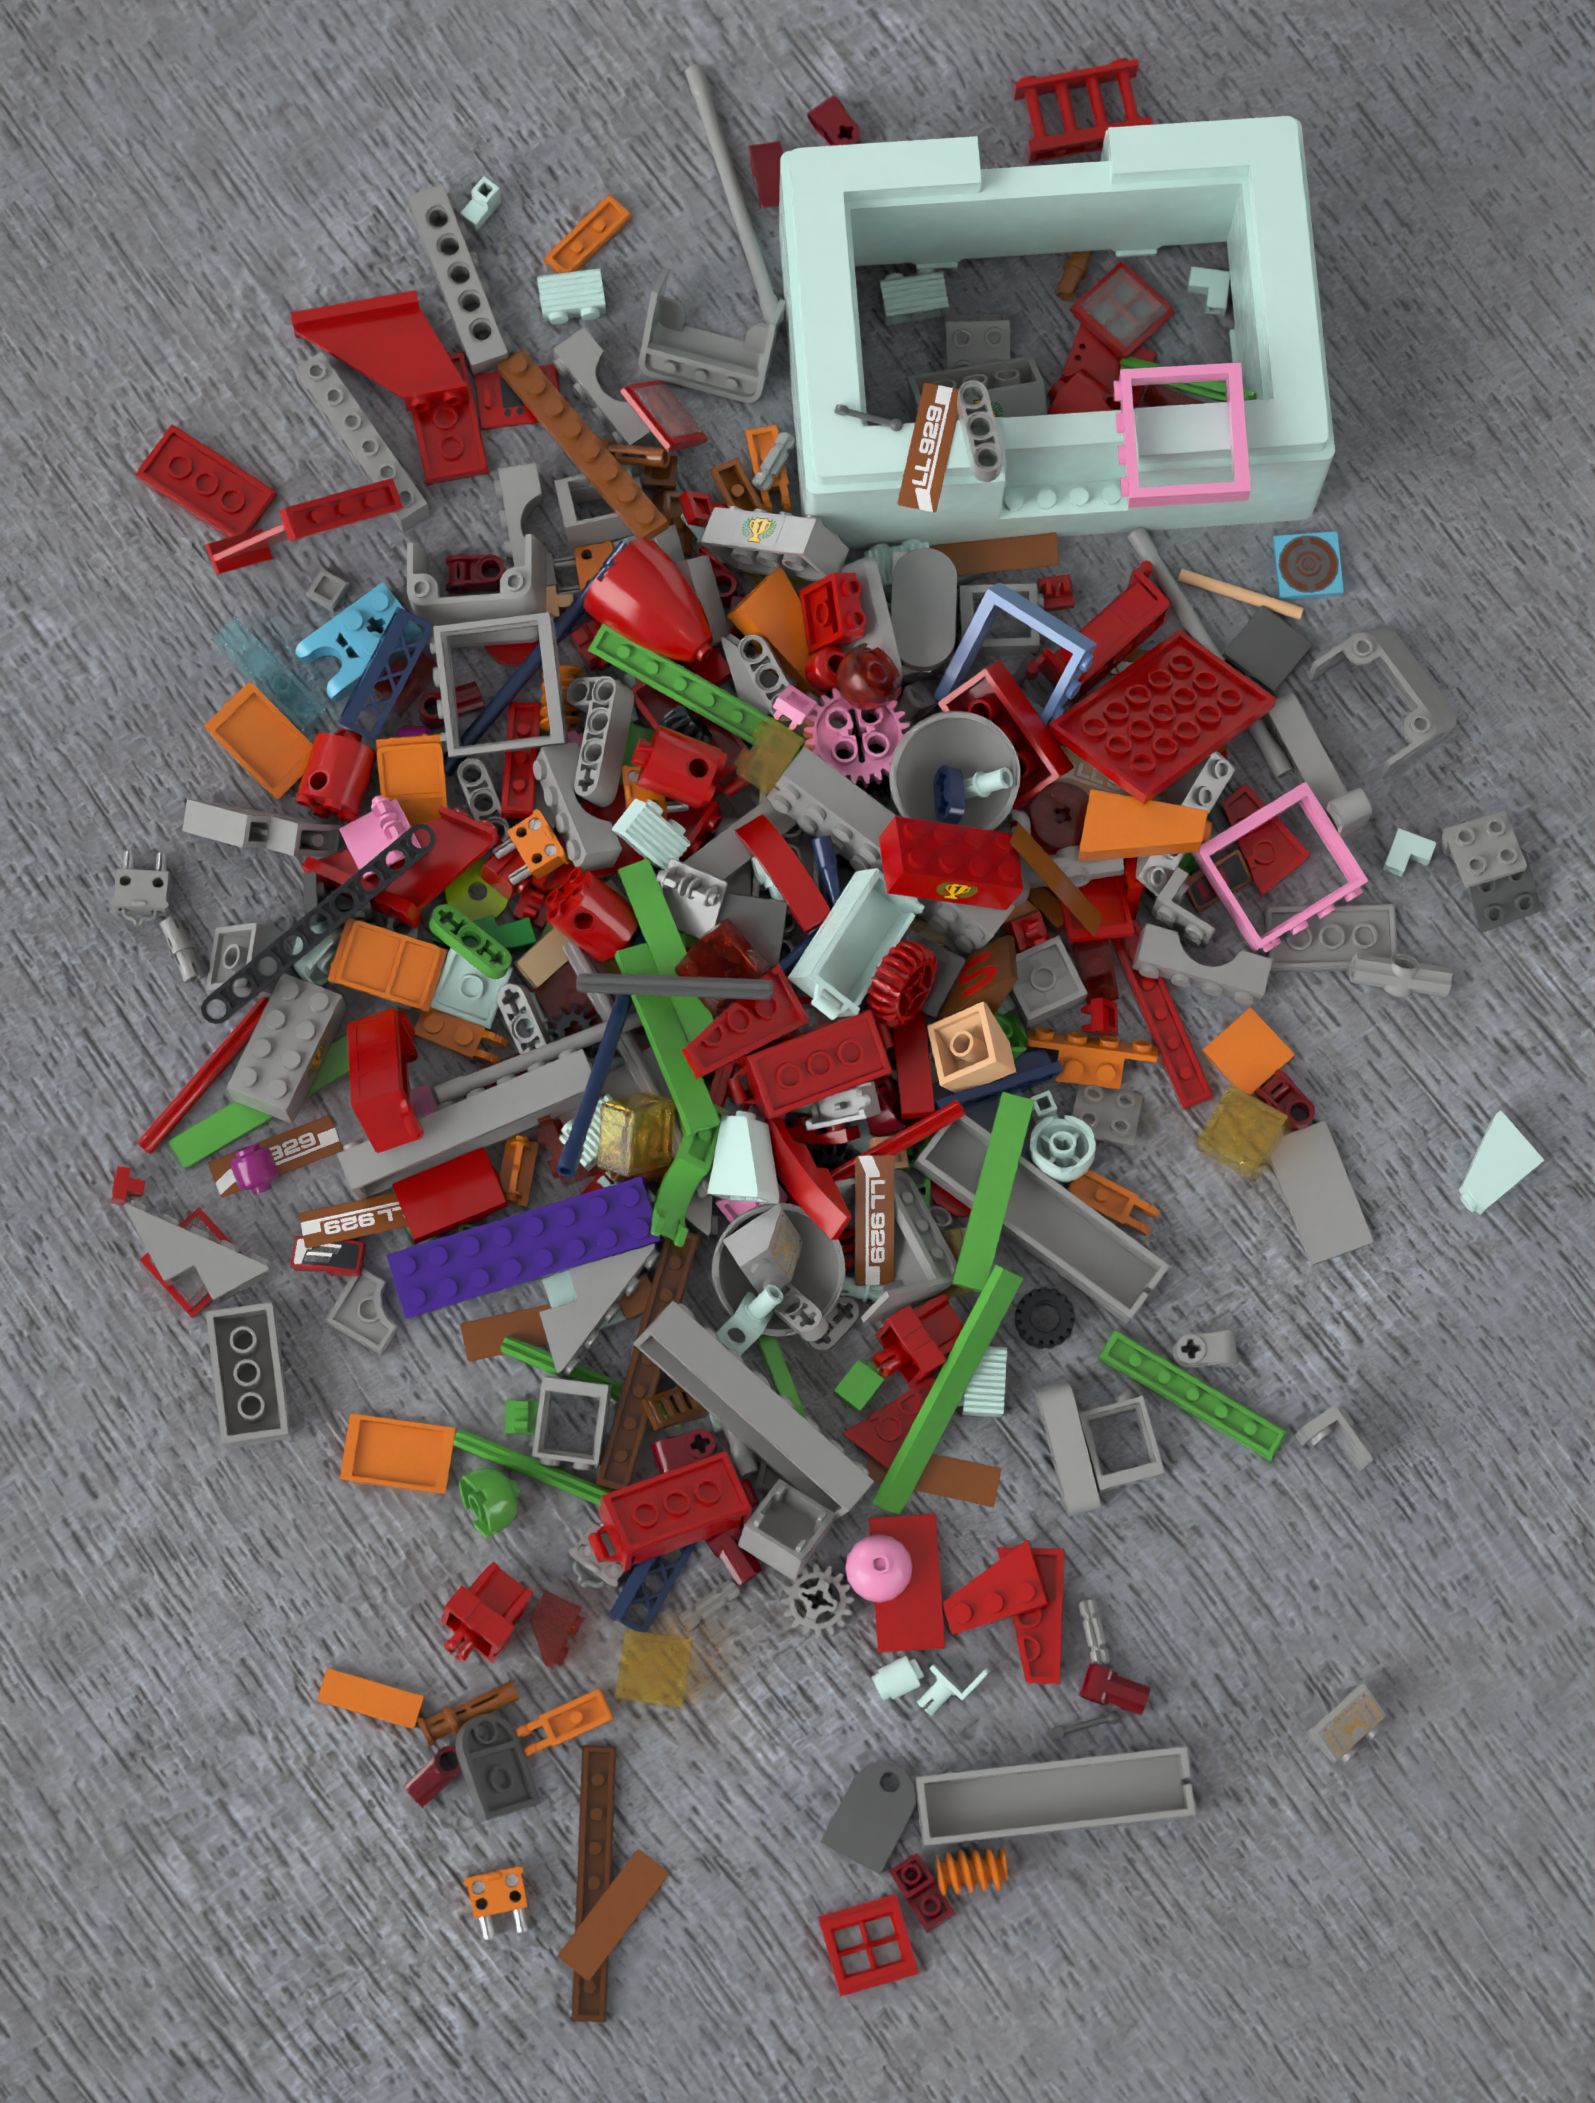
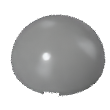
M946 711L933 714L910 728L894 751L889 771L892 798L901 816L939 822L935 816L933 782L938 769L943 765L961 770L963 780L973 777L977 772L989 773L1006 767L1013 776L1012 786L1007 789L991 792L988 797L976 796L965 799L964 815L957 824L986 830H994L999 826L1013 808L1012 806L1020 787L1018 756L1006 734L987 718L965 711Z
M779 1203L804 1240L790 1284L820 1309L826 1317L839 1299L845 1279V1260L838 1239L831 1240L800 1206ZM776 1204L760 1205L738 1216L725 1229L715 1248L712 1262L713 1284L720 1303L731 1317L735 1314L748 1292H751L756 1297L759 1294L743 1273L723 1240ZM796 1302L791 1304L787 1308L786 1313H792L799 1308L800 1303ZM773 1312L762 1334L767 1336H788L797 1334V1332ZM808 1317L804 1320L810 1326L814 1324Z

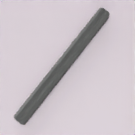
M580 973L576 980L577 991L580 993L770 1000L774 992L771 980Z

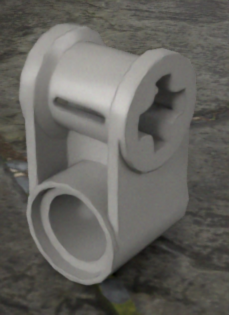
M919 680L906 686L899 698L894 712H905V717L900 723L910 721L912 726H914L926 717L933 715L940 707L939 701L933 698L934 694Z
M1219 1330L1184 1335L1172 1348L1173 1360L1182 1368H1218L1238 1365L1235 1331ZM1187 1344H1189L1190 1349L1196 1350V1353L1191 1358H1189L1188 1353H1182V1349Z

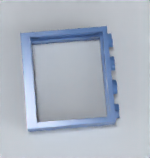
M998 583L987 589L933 698L941 701L963 684L1000 609H1003L1073 653L1040 716L1048 728L1052 721L1067 711L1064 709L1068 699L1071 700L1081 686L1078 680L1082 672H1087L1091 667L1094 657L1092 653L1097 643L1004 584Z

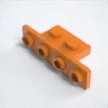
M1038 1027L1027 1032V1046L1059 1050L1057 1061H1059L1062 1071L1055 1079L1058 1082L1120 1089L1124 1059L1157 1062L1158 1048L1145 1040H1134L1133 1043L1122 1042L1114 1036H1101L1100 1039L1090 1038L1086 1034L1076 1031L1068 1032V1034H1059L1045 1027Z

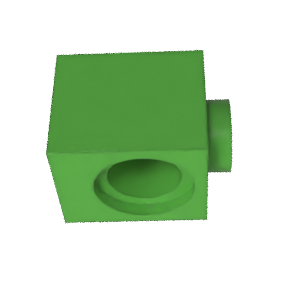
M858 1359L834 1389L833 1395L860 1415L883 1386L885 1379L881 1377L880 1368H876L874 1363L867 1360L864 1364Z

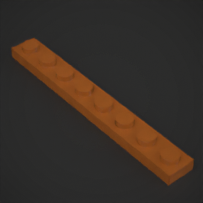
M523 349L497 365L498 373L637 539L645 536L648 540H651L669 528L667 519Z

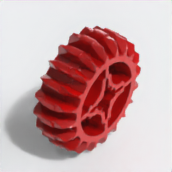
M908 939L904 942L900 941L889 950L887 956L882 958L880 966L876 967L877 971L871 977L872 983L868 988L869 995L866 998V1003H868L867 1009L871 1010L873 1018L877 1022L898 1029L901 1026H906L909 1020L915 1019L917 1012L922 1011L923 1004L928 1001L929 993L933 991L932 985L936 981L935 974L938 971V966L936 965L937 957L934 956V952L929 950L927 946Z

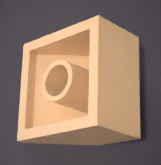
M985 1002L976 1004L927 1026L940 1086L957 1094L991 1083L1016 1072L1010 1042Z

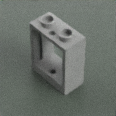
M623 465L624 470L642 490L639 476L633 477L630 465ZM584 474L554 480L569 549L634 535L616 513L577 521L574 504L603 498Z
M1037 583L1004 584L1044 610L1043 594H1037ZM996 584L959 585L960 642L974 617L973 599H983L987 589ZM1029 626L1030 638L985 639L977 656L1027 655L1028 653L1037 655L1040 644H1045V636Z
M548 1375L542 1376L532 1457H539L540 1464L560 1466V1460L573 1462V1468L592 1471L593 1465H601L612 1384ZM553 1392L600 1398L593 1454L546 1448Z
M1134 1393L1124 1394L1114 1398V1404L1102 1406L1101 1401L1083 1406V1412L1078 1413L1098 1494L1161 1478L1165 1474L1143 1396L1135 1398ZM1135 1410L1149 1463L1103 1475L1089 1422Z

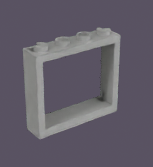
M546 612L433 626L434 635H430V650L432 654H436L438 667H433V678L435 686H440L442 699L437 700V712L439 719H444L445 732H441V742H443V751H448V757H467L568 743L555 623L552 613ZM538 626L551 735L461 746L449 637Z

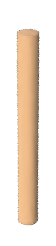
M1182 568L1178 577L1180 582L1258 607L1263 605L1270 611L1300 620L1303 613V607Z

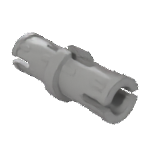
M179 916L169 917L160 922V927L171 949L168 952L171 958L175 959L184 983L187 984L190 981L194 982L202 978L204 974L193 952V949H195L194 944L188 940Z

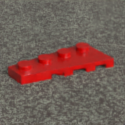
M779 963L760 979L773 982L774 992L770 1000H736L681 1050L697 1080L810 1022Z
M997 1547L999 1559L1003 1558L1015 1547ZM1032 1548L1049 1605L1013 1616L1012 1621L1015 1627L1025 1682L1027 1684L1061 1685L1065 1550Z

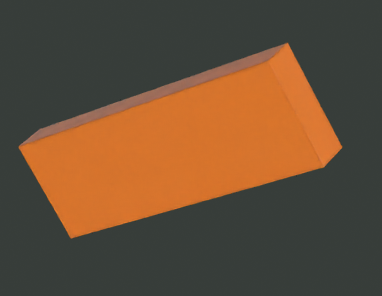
M609 194L543 258L544 263L556 274L579 271L632 219V214Z
M327 1668L317 1701L415 1730L425 1697Z

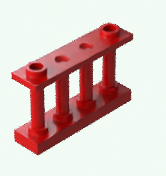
M1120 58L1107 65L1039 78L1036 76H1026L1018 82H1014L1013 98L1014 100L1026 99L1034 137L1028 140L1026 154L1028 163L1032 164L1100 151L1103 148L1105 132L1110 127L1153 125L1152 117L1142 118V116L1138 115L1130 78L1137 77L1138 59ZM1118 81L1126 120L1112 124L1107 119L1099 84ZM1087 87L1096 125L1093 128L1081 130L1077 128L1069 90ZM1056 93L1065 131L1063 134L1050 136V134L1046 133L1038 96Z

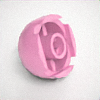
M876 1534L864 1537L853 1546L847 1556L845 1572L847 1581L855 1593L867 1601L881 1603L893 1600L905 1590L910 1582L913 1567L910 1554L901 1542L891 1536Z

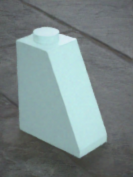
M737 1111L736 1116L722 1115L707 1194L729 1201L779 1203L780 1197L769 1126L766 1123L755 1120L756 1114Z
M1499 1111L1491 1120L1458 1190L1462 1194L1460 1199L1466 1208L1471 1212L1476 1211L1479 1215L1483 1214L1544 1162L1540 1154L1502 1111Z

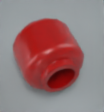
M829 646L820 649L808 658L804 672L806 680L814 689L821 692H831L833 688L837 689L848 682L852 675L853 666L850 657L845 651L838 647Z

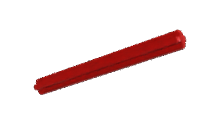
M262 997L142 1135L138 1140V1145L145 1152L152 1154L245 1047L262 1016L269 998Z
M955 1100L859 1156H895L965 1115V1110L961 1103ZM855 1158L830 1172L834 1182L855 1177ZM791 1195L788 1196L789 1204L800 1206Z

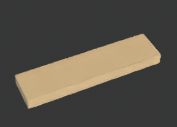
M611 879L605 882L606 885L628 901ZM553 928L516 960L514 965L533 988H538L568 961L563 951V945L570 941V939Z

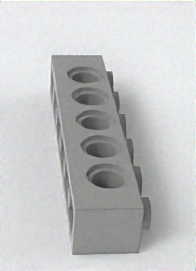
M441 184L407 196L410 213L473 377L475 376L474 374L497 369V365L508 359V353L512 352L511 344L507 334L501 335L497 325L501 323V319L496 306H489L486 296L491 294L485 277L479 278L475 268L480 267L474 249L468 250L464 241L469 239L463 221L457 222L454 212L458 211V207L453 194H446L444 186ZM437 219H444L447 221V223L442 227H435L432 225V223ZM447 247H455L458 249V251L453 255H445L444 253H442L443 250ZM458 275L469 277L465 283L453 281ZM469 303H476L480 306L473 312L464 309ZM480 331H486L491 334L485 340L475 338V335Z
M322 351L296 367L295 372L299 384L367 482L372 484L393 478L403 509L390 515L401 531L404 533L429 517L427 502Z

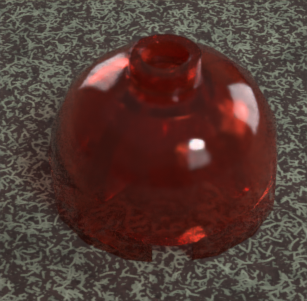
M863 643L856 646L842 658L836 671V682L842 698L850 705L863 711H875L896 700L901 693L902 685L897 688L896 679L900 677V674L893 660L879 647L872 650L866 647L868 643Z

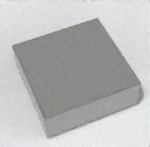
M321 568L305 595L306 598L335 612L348 591L350 583Z

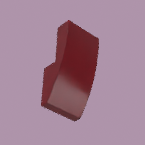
M777 141L749 145L752 176L756 177L760 209L779 206L780 159L784 154L781 143Z
M918 1853L889 1870L899 1890L927 1933L956 1915Z

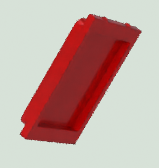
M1051 851V855H1055L1058 851ZM1122 875L1091 879L1086 885L1078 887L1103 916L1095 937L1059 899L1069 943L1130 937L1135 934Z

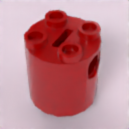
M1085 369L1061 376L1047 394L1050 400L1047 415L1121 410L1120 401H1114V391Z
M659 725L651 742L640 738L635 748L631 763L641 766L636 786L696 809L700 807L705 808L707 802L710 803L716 789V784L711 782L717 773L722 771L727 754L721 752V748ZM689 768L695 770L698 773L699 778L693 776L690 773Z
M340 728L331 734H316L295 802L311 808L310 814L319 818L328 819L329 814L347 823L357 820L377 753L369 746L361 743L363 736L352 730Z
M576 867L571 871L560 889H553L546 897L545 904L549 907L547 911L548 923L595 960H608L617 951L629 948L634 941L638 922L631 904L590 871Z

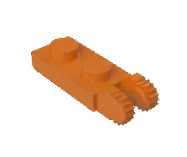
M777 425L745 430L754 477L757 472L761 473L760 466L771 447L776 446L774 442L779 435ZM784 463L777 477L773 476L774 482L768 491H761L756 488L757 494L760 493L761 503L765 511L772 514L773 509L768 492L780 490V502L784 512L792 511L788 493L789 481Z
M431 1007L428 1013L421 1012L414 1028L415 1034L413 1035L468 1059L474 1060L475 1058L489 1065L501 1059L493 1053L479 1050L482 1040L506 1048L509 1042L500 1035L486 1031L484 1027Z
M1088 1170L1078 1179L1071 1181L1067 1189L1103 1217L1121 1226L1125 1225L1144 1236H1148L1151 1229L1145 1223L1129 1216L1132 1208L1135 1207L1148 1217L1157 1218L1160 1214V1210L1139 1199V1195L1091 1170Z
M599 1688L538 1716L539 1719L515 1731L518 1737H525L541 1727L544 1728L548 1738L528 1745L524 1749L526 1757L550 1746L554 1748L613 1721L614 1718Z

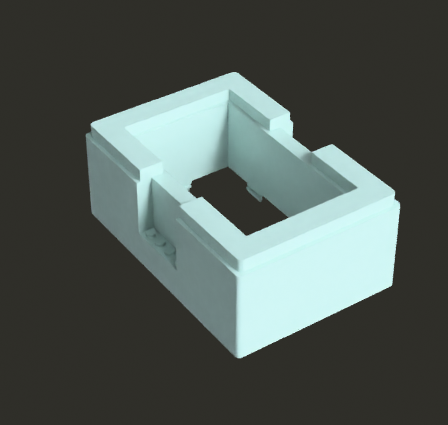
M1291 116L1110 127L1105 132L1100 162L980 169L977 136L805 147L787 151L781 156L779 238L784 300H786L785 314L801 517L808 514L820 518L828 530L840 536L839 540L849 548V551L868 550L877 544H888L889 548L902 546V542L911 539H919L921 543L929 542V545L1046 533H1057V537L1133 532L1140 527H1144L1145 531L1295 521L1306 520L1312 516L1335 453L1304 142L1302 125L1299 120ZM1227 242L1235 321L1234 329L1229 331L1232 363L1241 362L1243 388L1252 390L1257 395L1255 400L1244 401L1251 488L1248 501L1128 508L1127 497H1122L1120 490V477H1126L1125 465H1119L1118 445H1123V433L1116 432V413H1121V410L1009 418L995 417V424L1003 453V462L999 476L991 482H982L974 477L960 420H957L937 511L933 513L900 506L897 502L915 423L903 424L900 431H893L886 425L868 426L867 420L849 415L841 416L834 412L836 405L841 404L849 409L867 413L855 266L913 263L916 265L917 271L927 268L937 270L957 268V262L962 259L1109 249L1115 251L1116 258L1156 255L1157 249L1161 246ZM1227 402L1133 409L1139 488L1233 482ZM981 426L974 427L971 430L977 436H984L988 433ZM988 457L979 460L983 467H992L996 464L993 459Z

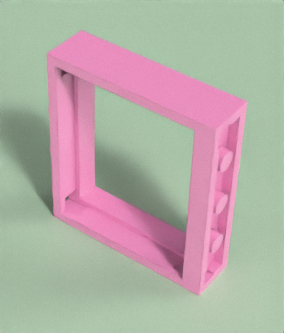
M1241 362L1120 369L1119 381H1114V401H1120L1121 413H1116V432L1123 433V445H1118L1119 465H1125L1126 477H1120V490L1122 497H1127L1128 508L1248 501L1251 488ZM1226 380L1233 482L1139 488L1132 386Z
M1306 781L1215 836L1209 842L1202 844L1200 852L1191 853L1253 953L1260 948H1263L1266 953L1282 943L1279 937L1290 931L1291 935L1294 936L1307 928L1309 925L1306 920L1317 914L1319 919L1336 910L1334 903L1343 897L1346 902L1351 901L1363 893L1360 887L1368 882L1365 874ZM1299 803L1348 883L1264 935L1259 936L1210 857Z

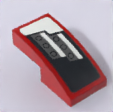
M295 1236L290 1267L295 1271L327 1272L331 1276H361L366 1244L358 1241L343 1240L305 1248L303 1236Z

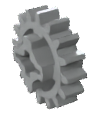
M818 1564L814 1565L812 1573H808L804 1567L801 1571L802 1577H797L795 1581L790 1579L794 1584L792 1587H783V1591L789 1595V1598L781 1600V1605L789 1606V1610L783 1616L784 1618H794L791 1625L793 1630L799 1626L804 1627L803 1636L805 1637L810 1630L815 1631L816 1639H820L822 1630H826L832 1636L834 1635L833 1626L835 1624L840 1628L845 1626L841 1617H851L852 1612L845 1608L846 1605L854 1603V1598L846 1597L845 1595L851 1589V1585L842 1586L840 1582L844 1575L840 1573L834 1578L831 1576L832 1567L830 1566L825 1570V1573L820 1572ZM819 1579L817 1585L810 1589L800 1588L807 1581ZM830 1584L837 1590L840 1603L831 1598L828 1591ZM817 1593L823 1595L822 1601L827 1603V1605H820L815 1610L812 1608V1602L808 1598H815ZM794 1600L803 1604L806 1610L804 1619L798 1614ZM824 1614L835 1615L825 1623L815 1624L817 1618Z

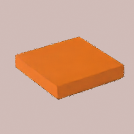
M1251 1007L1202 1050L1207 1059L1246 1100L1254 1093L1255 1089L1265 1084L1277 1069H1281L1295 1056L1291 1049Z

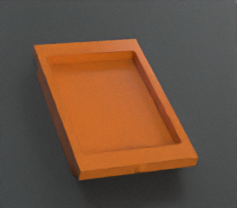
M251 681L245 684L229 701H226L224 706L203 726L276 800L286 791H290L291 787L304 774L313 744Z
M441 734L376 739L381 795L390 801L398 800L411 827L440 818L439 808L441 806L448 808Z
M351 918L347 920L340 933L341 938L334 960L330 964L331 969L327 981L428 1013L448 950Z
M350 1413L346 1441L343 1446L344 1454L340 1480L446 1495L448 1480L450 1479L449 1472L456 1428Z

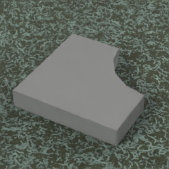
M362 1267L361 1276H351L324 1323L382 1356L399 1329L388 1318L384 1309L383 1295L388 1284L387 1281Z

